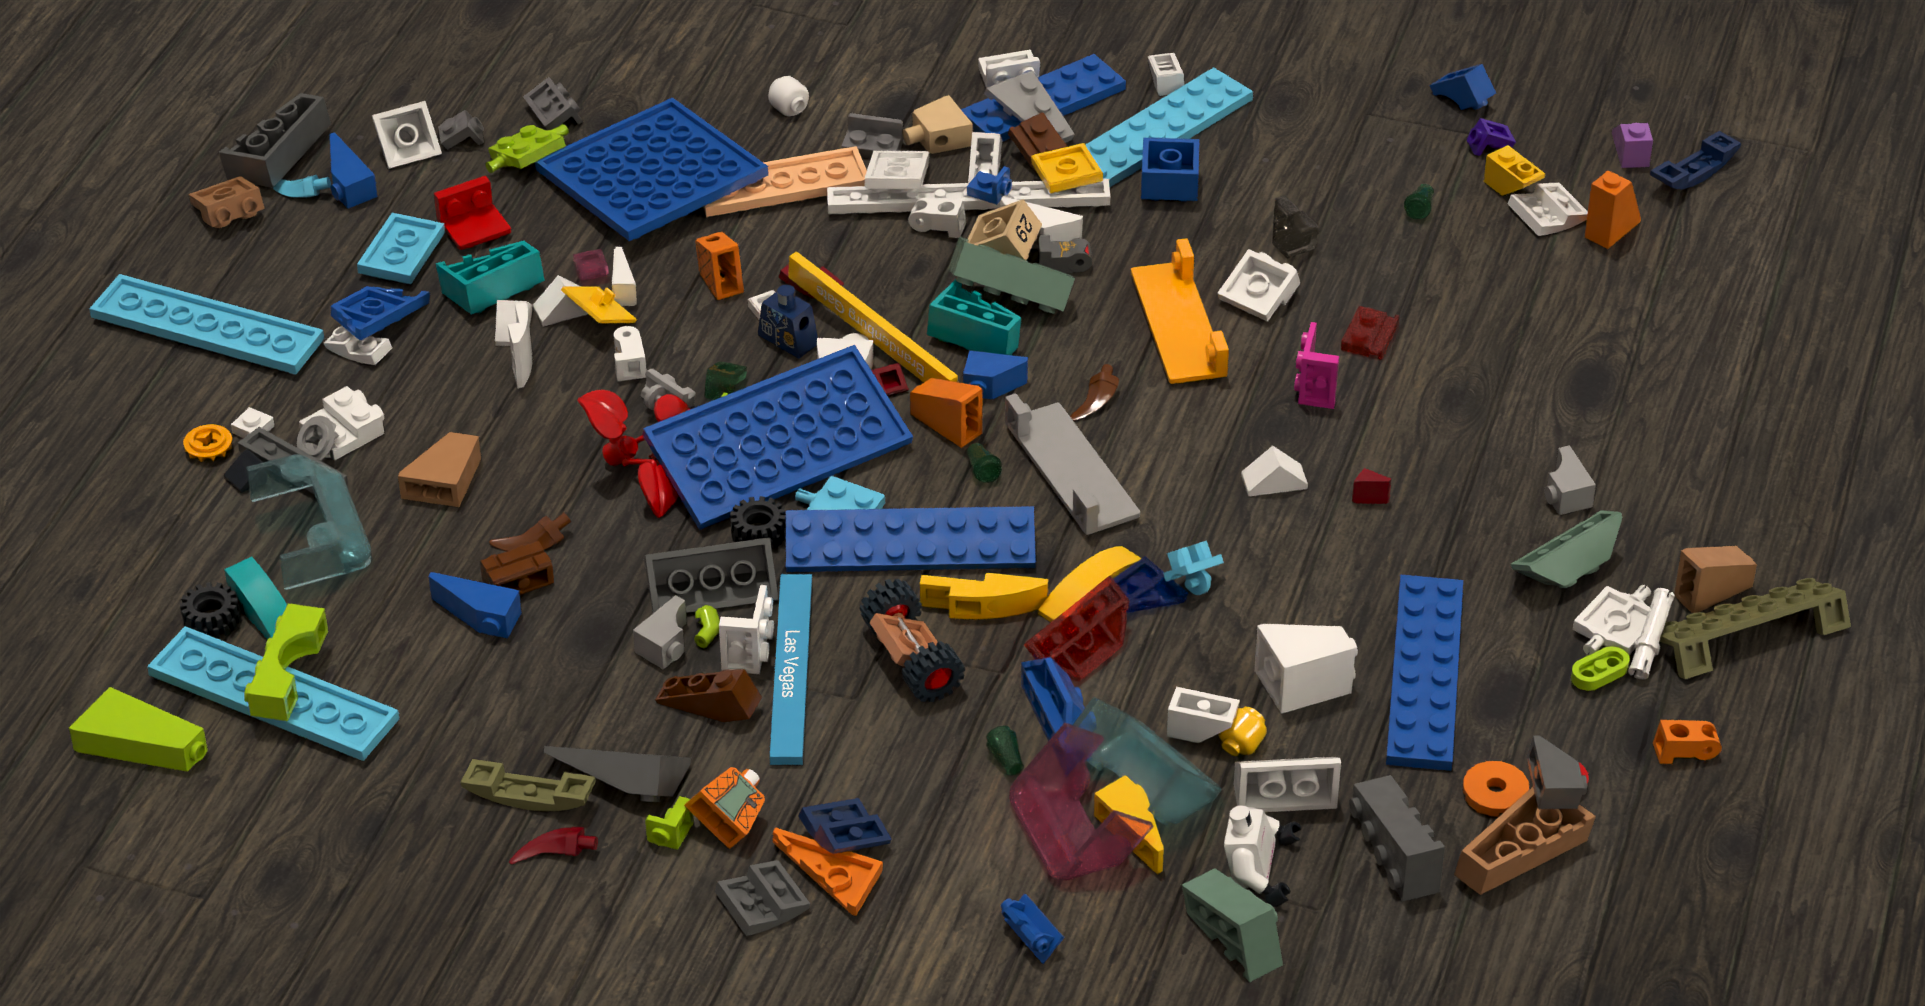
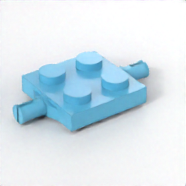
M830 476L822 489L815 494L799 488L795 495L796 501L809 505L807 510L882 509L886 503L884 494L834 476Z

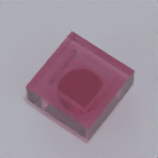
M601 249L573 254L574 265L581 281L609 275L608 264Z

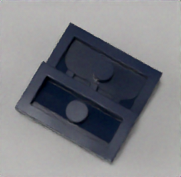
M859 798L802 807L798 815L815 841L832 854L890 844L892 840L878 814L869 816Z

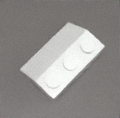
M1315 757L1235 762L1234 790L1237 806L1242 805L1248 808L1261 809L1265 812L1336 809L1341 760L1337 757Z

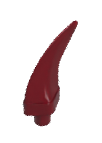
M567 827L552 830L534 838L521 847L509 860V863L515 864L541 853L577 856L583 849L596 850L598 847V837L584 836V827Z

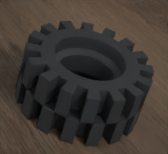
M760 496L759 500L755 501L754 497H749L748 503L743 499L740 501V506L735 505L733 507L730 519L731 536L734 542L770 538L771 549H773V544L778 547L781 545V540H785L786 511L784 508L782 509V504L779 502L775 504V499L769 498L768 501H765V497ZM753 523H766L761 526L751 525Z
M212 582L206 583L207 587L202 588L201 584L196 585V591L189 589L187 596L183 595L181 598L180 609L184 627L186 626L209 636L214 635L216 639L220 638V633H223L225 636L229 635V628L235 630L237 623H240V610L235 591H231V587L228 585L223 588V584L218 582L215 587H212ZM209 609H219L212 613H202Z

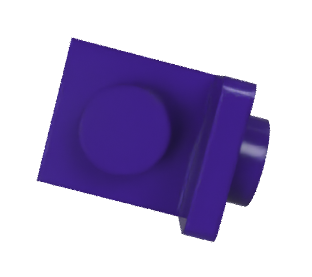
M1482 118L1470 130L1467 138L1469 146L1474 155L1477 156L1482 154L1487 144L1492 148L1498 149L1507 145L1513 148L1516 143L1507 125Z

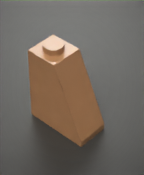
M449 432L400 471L398 481L401 499L460 507L481 460L479 436Z
M1737 546L1683 549L1680 555L1674 595L1692 613L1700 612L1753 587L1757 564Z

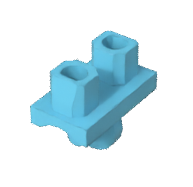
M1204 541L1167 553L1172 570L1163 574L1166 582L1186 576L1185 587L1192 594L1202 595L1208 592L1211 585V576L1204 569L1222 564L1224 561L1221 554L1212 557L1208 543Z

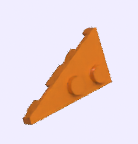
M775 828L773 831V843L851 915L856 916L881 875L883 862L851 851L832 854L813 839L779 828Z

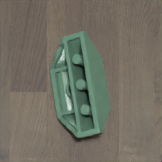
M1597 512L1587 520L1580 522L1511 563L1512 570L1543 584L1557 585L1559 588H1567L1576 584V579L1599 570V565L1610 559L1623 518L1621 512Z

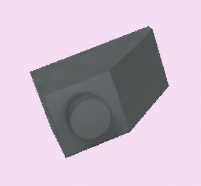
M1534 735L1526 758L1538 809H1578L1582 795L1587 793V778L1585 775H1581L1579 762L1540 735Z

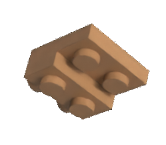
M241 176L188 194L191 205L200 210L203 221L215 228L228 226L232 220L237 218H251L258 211L265 209L259 187Z

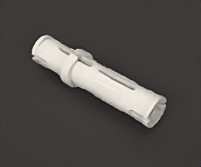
M1657 588L1654 591V597L1641 636L1635 641L1634 648L1636 651L1628 672L1637 679H1647L1649 677L1654 656L1659 654L1660 637L1675 597L1673 592H1670L1667 597L1668 589Z

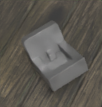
M466 110L453 118L446 119L438 126L441 144L447 150L469 136L478 145L484 143L482 134L484 127L477 117H472Z

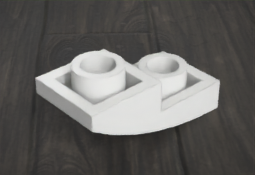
M343 326L336 328L332 335L324 342L328 350L342 357L371 365H376L392 349L388 338H374L370 336L359 340Z

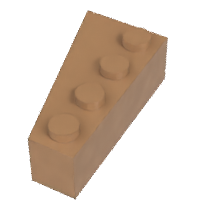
M1532 787L1461 851L1454 875L1481 895L1586 842L1596 816L1581 805L1578 806V809H1538L1534 788Z

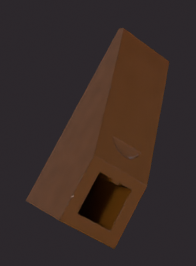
M737 669L668 678L664 682L655 701L658 704L721 722L750 719L762 696L746 670Z

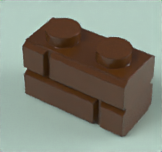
M539 541L522 544L513 550L501 554H493L480 561L483 583L519 590L520 595L554 583L552 562L547 553L544 552Z

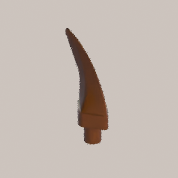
M1104 364L1101 372L1090 378L1085 402L1070 415L1073 421L1097 411L1114 395L1118 388L1119 378L1112 375L1113 367L1111 365Z
M564 512L553 521L549 517L544 516L525 533L513 537L491 539L489 544L498 549L510 551L522 544L539 541L545 550L565 538L560 530L571 523V520Z

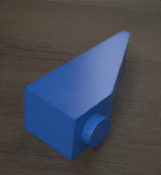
M335 132L331 133L330 154L333 184L330 188L334 198L337 201L340 200L349 209L378 197L374 173Z
M430 572L428 577L431 599L479 633L503 638L509 637L522 613L519 590Z

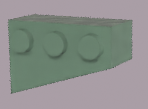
M1216 868L1182 884L1187 914L1211 940L1218 938L1227 948L1224 951V955L1230 961L1237 959L1245 968L1243 976L1249 982L1283 966L1276 926L1278 916L1272 905L1265 903L1250 890H1246L1231 877H1227Z

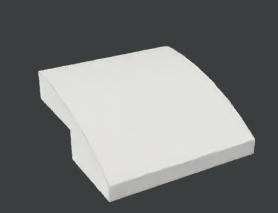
M1560 183L1537 184L1534 193L1513 194L1508 201V205L1538 236L1557 233L1587 220L1588 211Z
M526 302L515 304L517 323L508 324L512 368L517 388H522L526 384L531 373L533 361Z

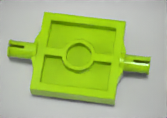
M561 124L552 130H544L534 125H528L521 128L520 132L513 136L499 139L497 144L488 148L490 157L493 160L485 163L486 169L489 173L507 166L522 169L565 147L563 136L569 134L567 126Z

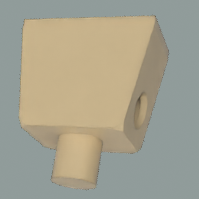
M947 95L914 110L912 113L913 126L903 129L902 132L907 145L920 142L929 153L934 154L970 147L972 141V122L953 99Z

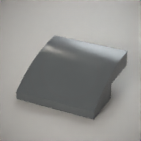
M779 860L750 865L746 876L717 881L715 893L746 936L783 924L802 914L810 907V902Z

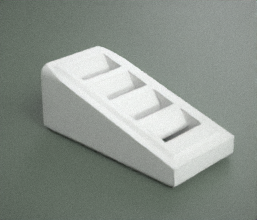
M1175 53L1151 55L1148 57L1151 74L1159 96L1169 95L1184 86V74Z
M616 247L614 249L612 275L614 300L621 306H635L637 301L636 284L622 247Z

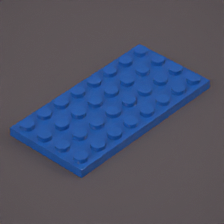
M855 344L645 427L642 433L699 530L730 518L733 507L735 505L740 506V501L743 499L748 503L749 497H754L755 501H758L760 496L765 497V501H768L769 498H779L799 488L908 445L913 440V435Z

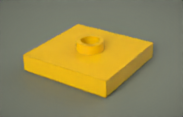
M1084 143L1031 156L1032 165L1049 193L1103 181V172Z

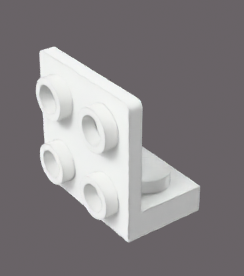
M760 585L753 619L720 618L719 636L722 671L745 669L747 673L760 674L762 661H768L769 643H767V639L773 638L774 621L769 620V617L772 615L773 598L767 596V585Z

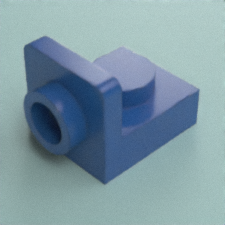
M1004 166L997 176L979 171L967 186V196L997 205L1002 197L1007 196L1011 191L1010 168Z

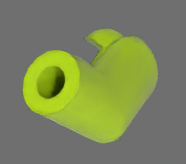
M704 605L702 608L697 609L695 613V619L700 618L698 623L703 625V628L694 637L695 643L701 648H706L719 633L720 619L717 610L709 605Z

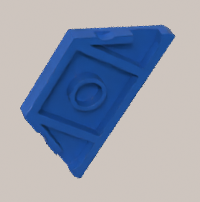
M366 286L331 305V317L357 339L363 340L430 303V292L421 291L420 294L411 297L403 296V289H384Z

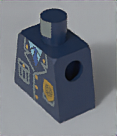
M780 286L777 292L761 304L758 336L798 359L817 346L818 335L813 308L809 303L795 296V288L793 286Z

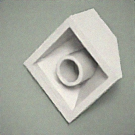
M426 101L372 115L388 169L442 154Z

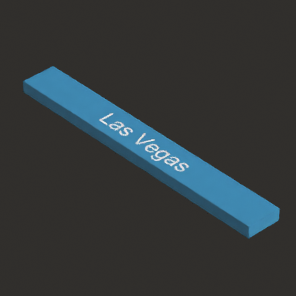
M781 574L770 765H803L812 574Z

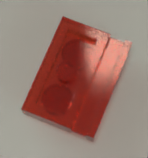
M1359 306L1341 341V350L1367 357L1373 354L1378 356L1377 359L1382 360L1399 325V315L1390 317L1387 316V312Z

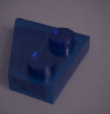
M1144 556L1103 585L1100 595L1124 614L1183 603L1187 599L1188 592L1174 580L1166 582L1164 572Z

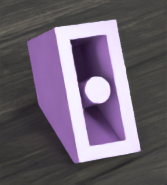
M1648 123L1620 124L1612 129V136L1621 168L1649 167L1653 139Z

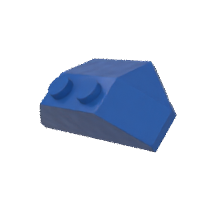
M1051 657L1021 662V686L1063 773H1070L1090 743V728H1094L1092 712L1090 709H1085L1080 688L1074 687L1069 675Z

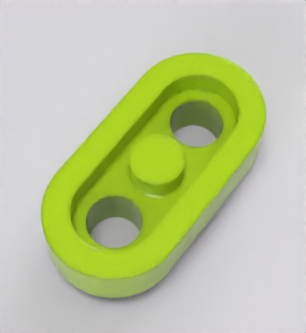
M1605 647L1576 661L1572 667L1571 681L1579 689L1586 691L1596 690L1624 676L1628 672L1630 657L1625 650L1619 647Z

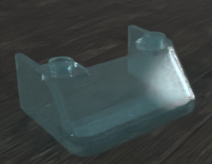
M300 454L246 467L252 502L312 486L325 522L316 524L309 529L307 533L309 547L280 555L285 590L357 571L370 564L372 559L371 546L341 473Z
M1096 697L1091 699L1063 738L1067 743L1086 752L1088 755L1085 760L1095 768L1101 770L1103 767H1106L1115 772L1119 777L1126 775L1135 784H1139L1145 790L1150 802L1147 810L1153 814L1155 819L1166 826L1170 822L1175 825L1215 800L1222 790L1215 781L1144 723Z

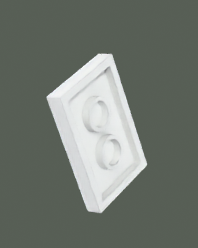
M873 151L865 175V189H872L874 192L900 189V191L906 193L921 189L929 164V151Z

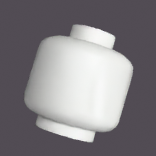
M784 76L776 79L771 84L768 97L774 108L781 114L790 117L801 113L806 108L809 92L795 78Z

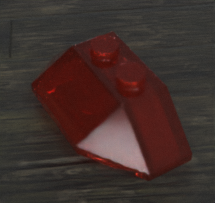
M1108 576L1024 643V646L1035 660L1051 657L1069 675L1070 679L1080 682L1123 647L1130 600L1113 578Z

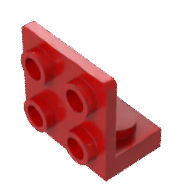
M486 175L434 193L437 220L440 223H444L446 233L459 250L471 248L511 233V227L493 205L491 183Z

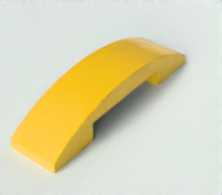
M1123 546L1112 547L1095 554L1075 568L1056 586L1038 609V614L1060 629L1064 628L1083 613V604L1116 578L1119 577L1124 581L1145 566V560Z

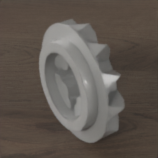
M324 416L310 418L299 431L297 448L320 461H323L324 458H330V450L337 448L334 444V440L339 436L335 431L336 424ZM320 435L323 436L322 440L318 442V445L313 444L317 440H319Z

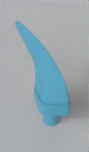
M317 175L295 181L281 179L273 189L285 196L307 198L320 194V190L330 188L331 181L329 177L318 179Z

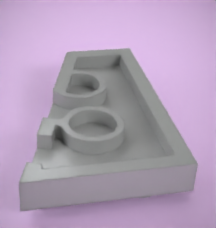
M1033 70L986 88L984 95L990 100L995 99L1004 107L1003 111L1009 116L1014 115L1023 122L1043 112L1065 143L1073 139L1074 132Z

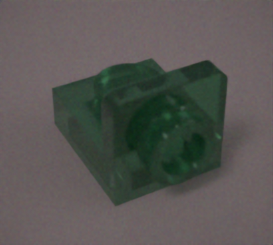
M722 361L709 367L706 374L704 396L716 400L721 398L723 393L731 394L735 392L736 384L746 378L747 367Z

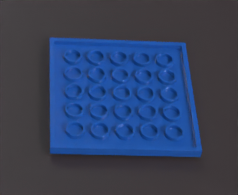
M674 98L576 141L535 162L538 172L628 241L640 238L654 229L663 227L673 220L684 217L692 211L709 203L711 204L749 184L756 183L758 180L769 175L766 164Z

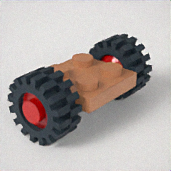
M890 579L885 580L884 586L881 583L876 584L877 589L875 591L870 589L867 592L869 598L863 597L861 602L864 605H860V614L872 633L877 635L878 640L885 645L891 654V659L896 664L906 667L902 669V674L904 675L902 677L914 696L923 702L926 700L934 702L935 697H938L939 700L944 699L943 694L946 692L949 695L954 692L952 687L958 688L961 684L959 680L964 679L965 675L963 672L965 667L948 643L944 645L942 641L937 642L926 624L916 619L915 616L921 615L920 608H922V604L906 581L903 580L901 582L900 579H894L893 583Z

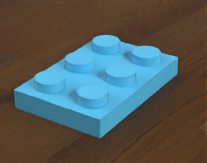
M391 213L357 263L358 273L411 284L445 233L444 223Z

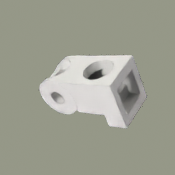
M919 199L913 206L908 222L916 231L926 232L930 229L948 231L949 237L959 238L966 225L963 200Z
M631 326L618 328L614 332V357L617 381L646 378V360L638 329Z

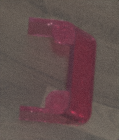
M1064 723L1017 777L1009 793L1010 802L1049 875L1064 881L1120 865L1154 827L1150 821L1113 810L1095 830L1079 798L1090 784V773L1085 762L1104 741V738L1100 734L1068 723Z

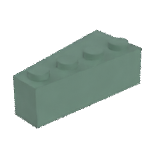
M960 236L948 268L953 275L957 276L956 281L959 283L973 286V283L976 282L985 285L983 290L1000 296L1001 291L1012 294L1011 300L1026 305L1030 300L1039 303V309L1055 314L1056 309L1064 311L1075 280L1072 275L1037 263H1028L1027 260L1011 254H1001L1000 251L983 244H978V246L971 244L968 239Z

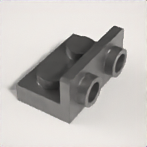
M550 77L523 96L547 130L560 126L571 116L578 124L583 122L577 114L581 111L572 97L567 100L566 98L570 96L568 91L561 83L555 85Z
M850 113L848 116V130L841 149L857 146L861 158L871 159L873 151H900L903 144V121Z

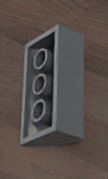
M770 538L643 556L653 613L675 595L685 600L686 613L695 612L704 605H709L716 609L756 603L760 585H767L768 597H772L773 600H779Z

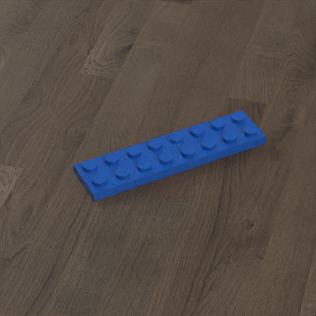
M1034 506L786 510V572L1035 568Z
M1400 575L1386 765L1452 771L1463 580Z

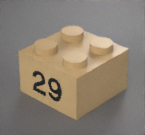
M1022 199L979 215L968 240L971 244L977 246L978 244H983L1000 251L1001 254H1011L1027 260L1030 249L1037 240L1042 223L1025 200Z

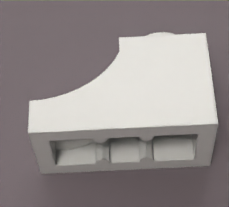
M972 132L968 183L972 181L979 171L995 176L999 173L1002 149L1000 134Z

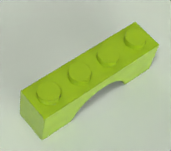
M288 603L283 615L278 616L275 633L272 638H268L263 659L258 660L255 667V676L252 682L248 683L245 688L244 699L249 704L250 716L282 721L289 720L298 700L295 677L285 671V669L300 657L319 653L328 633L324 608Z

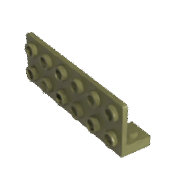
M1814 578L1801 579L1796 582L1795 586L1789 588L1775 587L1769 590V594L1763 596H1746L1741 599L1742 602L1734 605H1717L1712 612L1692 613L1686 616V620L1680 622L1666 621L1659 642L1674 647L1678 676L1688 679L1713 671L1708 640L1812 607L1818 634L1827 635L1851 627L1845 590L1832 587V584L1816 582Z

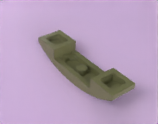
M472 759L461 780V786L480 797L507 806L534 811H562L585 805L595 785L596 778L594 776L564 772L561 780L505 773L503 763Z

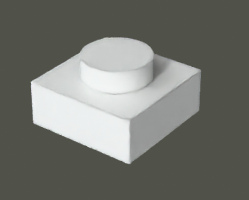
M249 407L231 424L232 433L244 438L258 427L269 432L274 427L273 417Z

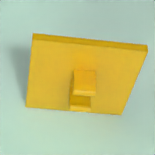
M563 286L561 289L562 292L598 323H635L637 320L614 300L615 294L608 288H605L603 291L600 287Z

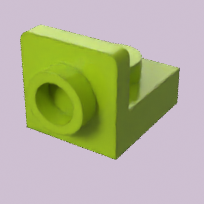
M679 796L673 808L667 810L664 819L648 815L645 820L647 840L658 846L678 850L694 823L693 814L684 806L690 799Z

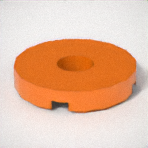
M1486 761L1476 764L1467 771L1463 779V792L1468 805L1477 812L1488 816L1499 817V813H1504L1529 790V781L1524 773L1514 765L1502 761ZM1496 786L1503 789V791L1494 792L1488 788Z

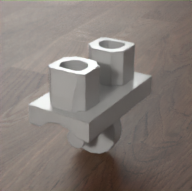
M654 369L646 370V384L641 391V397L644 398L646 407L654 410L657 399L666 394L679 397L688 405V408L693 406L696 395L695 391L689 387L681 388L676 384L675 378L669 374L662 375Z

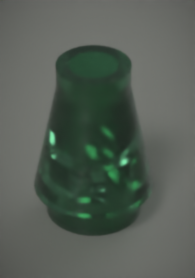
M1421 184L1418 189L1406 197L1404 208L1409 217L1421 219L1430 214L1432 197L1434 195L1432 186Z
M980 443L970 445L967 449V456L970 459L975 478L986 483L998 479L1002 471L1000 459L986 450Z
M1005 725L992 729L986 736V747L1001 764L1007 775L1013 776L1020 773L1024 769V764L1021 759L1016 732Z

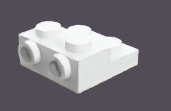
M1248 249L1219 290L1218 296L1224 302L1265 321H1269L1280 303L1286 305L1300 285L1297 270L1290 264H1280L1263 252L1256 253Z
M348 386L322 399L323 409L299 421L300 429L306 421L315 416L327 417L336 424L335 431L339 436L334 440L337 448L330 450V457L333 460H337L384 434V414L381 408L376 404L370 406L360 390L352 391ZM320 435L319 440L315 442L316 445L322 440L323 436Z

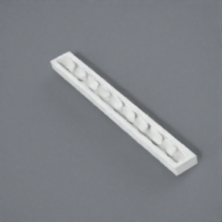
M1103 179L1101 182L1055 193H1049L1043 181L1012 182L1010 193L1004 196L1016 200L1024 199L1025 202L1044 207L1066 208L1073 206L1110 205L1111 198L1109 179ZM969 183L923 184L921 189L910 193L902 192L900 189L874 192L872 189H865V186L827 187L828 214L912 211L915 202L922 198L963 200L965 210L997 209L1001 207V201L996 205L967 196V186Z

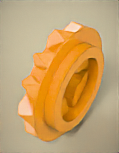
M214 424L202 425L187 433L183 441L184 450L188 452L190 458L198 457L201 462L206 458L214 461L216 456L225 457L226 451L232 449V435L223 426Z

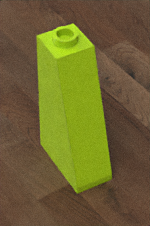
M111 687L69 727L74 751L188 772L198 761L203 759L208 751L202 727Z

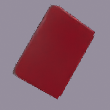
M899 363L871 370L887 396L909 390Z
M1364 468L1354 480L1352 502L1358 504H1388L1390 500L1391 478Z

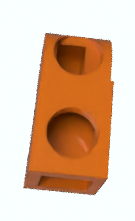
M1660 720L1653 740L1660 764H1672L1674 758L1696 757L1700 760H1708L1716 757L1722 749L1716 728L1708 721Z

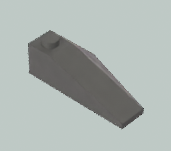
M544 746V753L626 793L640 794V801L660 802V796H673L691 763V758Z

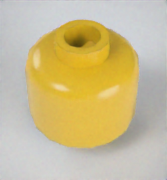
M1251 707L1238 708L1232 727L1218 733L1220 740L1223 742V749L1233 756L1254 753L1266 736L1267 728L1264 724V717Z

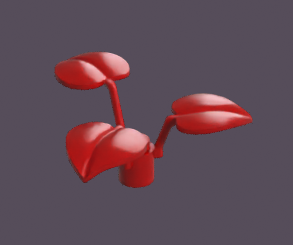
M595 390L578 398L577 401L585 410L593 428L600 436L610 441L604 445L602 450L605 461L611 466H617L621 463L623 466L629 464L640 465L638 480L643 494L657 518L663 516L677 500L678 493L667 477L662 465L657 466L656 461L653 459H632L638 451V443L645 439L643 435L636 439L626 435L622 436L626 430V425L623 422L628 417V411L622 399L614 392L608 390ZM671 394L658 398L654 406V414L658 422L690 410L682 399Z

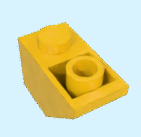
M1509 145L1486 156L1484 182L1502 196L1525 188L1545 178L1543 171Z

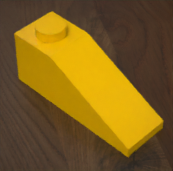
M1125 775L1095 792L1094 816L1155 873H1161L1163 871L1164 848L1145 790Z

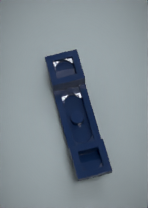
M1718 131L1702 140L1701 149L1677 164L1666 161L1652 169L1650 176L1674 189L1693 187L1720 170L1740 149L1741 143Z

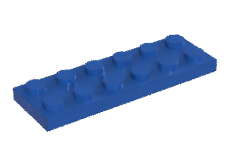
M1095 54L1038 77L1063 116L1126 90V80ZM987 98L961 109L972 122V130L974 132L1000 134L1002 142L1010 139L1008 135L1009 128L1016 127L1021 123L1014 115L1009 116L1003 111L1004 107L995 99L990 100Z

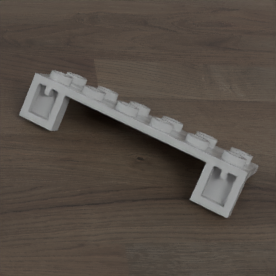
M1016 393L1005 397L1006 426L1086 535L1140 517L1138 507L1060 403H1054L1031 411L1028 404L1023 403Z

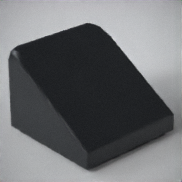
M249 449L242 452L224 473V478L240 493L267 480L263 462Z

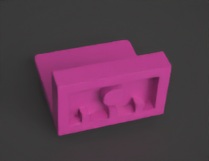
M1311 322L1309 332H1303L1301 350L1304 351H1298L1296 368L1299 369L1301 374H1296L1294 391L1299 392L1298 404L1334 409L1339 356L1315 353L1317 323Z

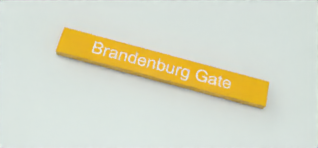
M795 252L789 256L788 277L862 335L866 336L869 340H873L876 346L921 381L926 382L930 378L957 382V374L800 253Z

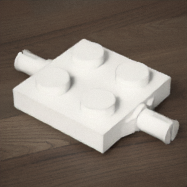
M1640 585L1630 595L1606 586L1574 620L1573 630L1590 638L1587 644L1583 646L1586 654L1589 653L1590 655L1597 652L1601 646L1619 647L1625 650L1628 655L1635 650V641L1641 636L1650 609L1643 602L1651 595L1649 587L1646 586L1645 588V585Z

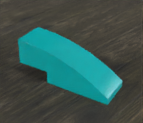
M251 556L224 569L226 582L231 587V591H235L237 599L243 604L245 615L268 640V638L273 637L277 618L283 615L287 603L261 566Z

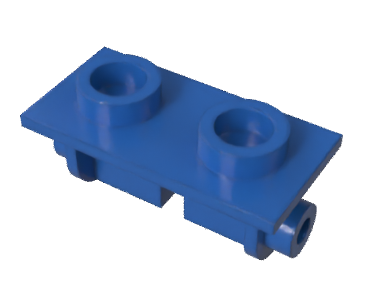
M1024 893L1019 901L1006 899L1001 904L1002 915L1005 917L1004 920L1040 962L1044 964L1064 939L1063 935L1027 894Z

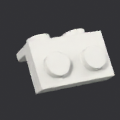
M1031 50L978 58V67L985 86L988 88L1033 70L1038 78L1040 60L1038 57H1033Z

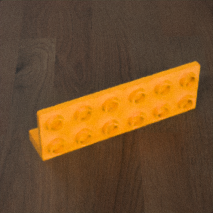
M1188 238L1176 240V252H1172V263L1131 268V276L1170 384L1227 377L1229 349L1223 332H1213L1193 279L1194 254Z

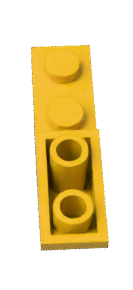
M986 573L984 581L921 575L920 603L922 606L949 609V618L991 619L1019 615L1039 609L1048 597V579Z

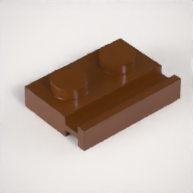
M1043 112L1021 122L1016 127H1010L1008 135L1037 176L1039 175L1031 161L1032 155L1067 147Z

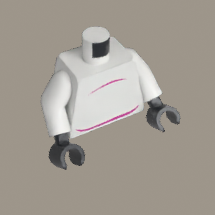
M1242 805L1234 807L1230 811L1224 841L1231 878L1243 888L1250 887L1259 894L1265 893L1267 903L1273 907H1278L1287 902L1288 898L1286 896L1291 892L1287 884L1280 882L1273 887L1268 884L1276 842L1274 835L1276 834L1278 841L1284 846L1300 841V838L1293 834L1302 829L1300 824L1294 821L1281 826L1278 820L1267 816L1265 811L1261 809L1248 808Z

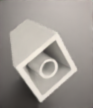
M1257 625L1254 671L1282 714L1351 694L1352 682L1356 676L1354 660L1358 650L1354 639L1349 638L1340 626Z

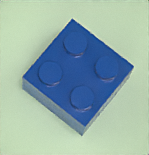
M1143 137L1141 199L1197 201L1199 139Z

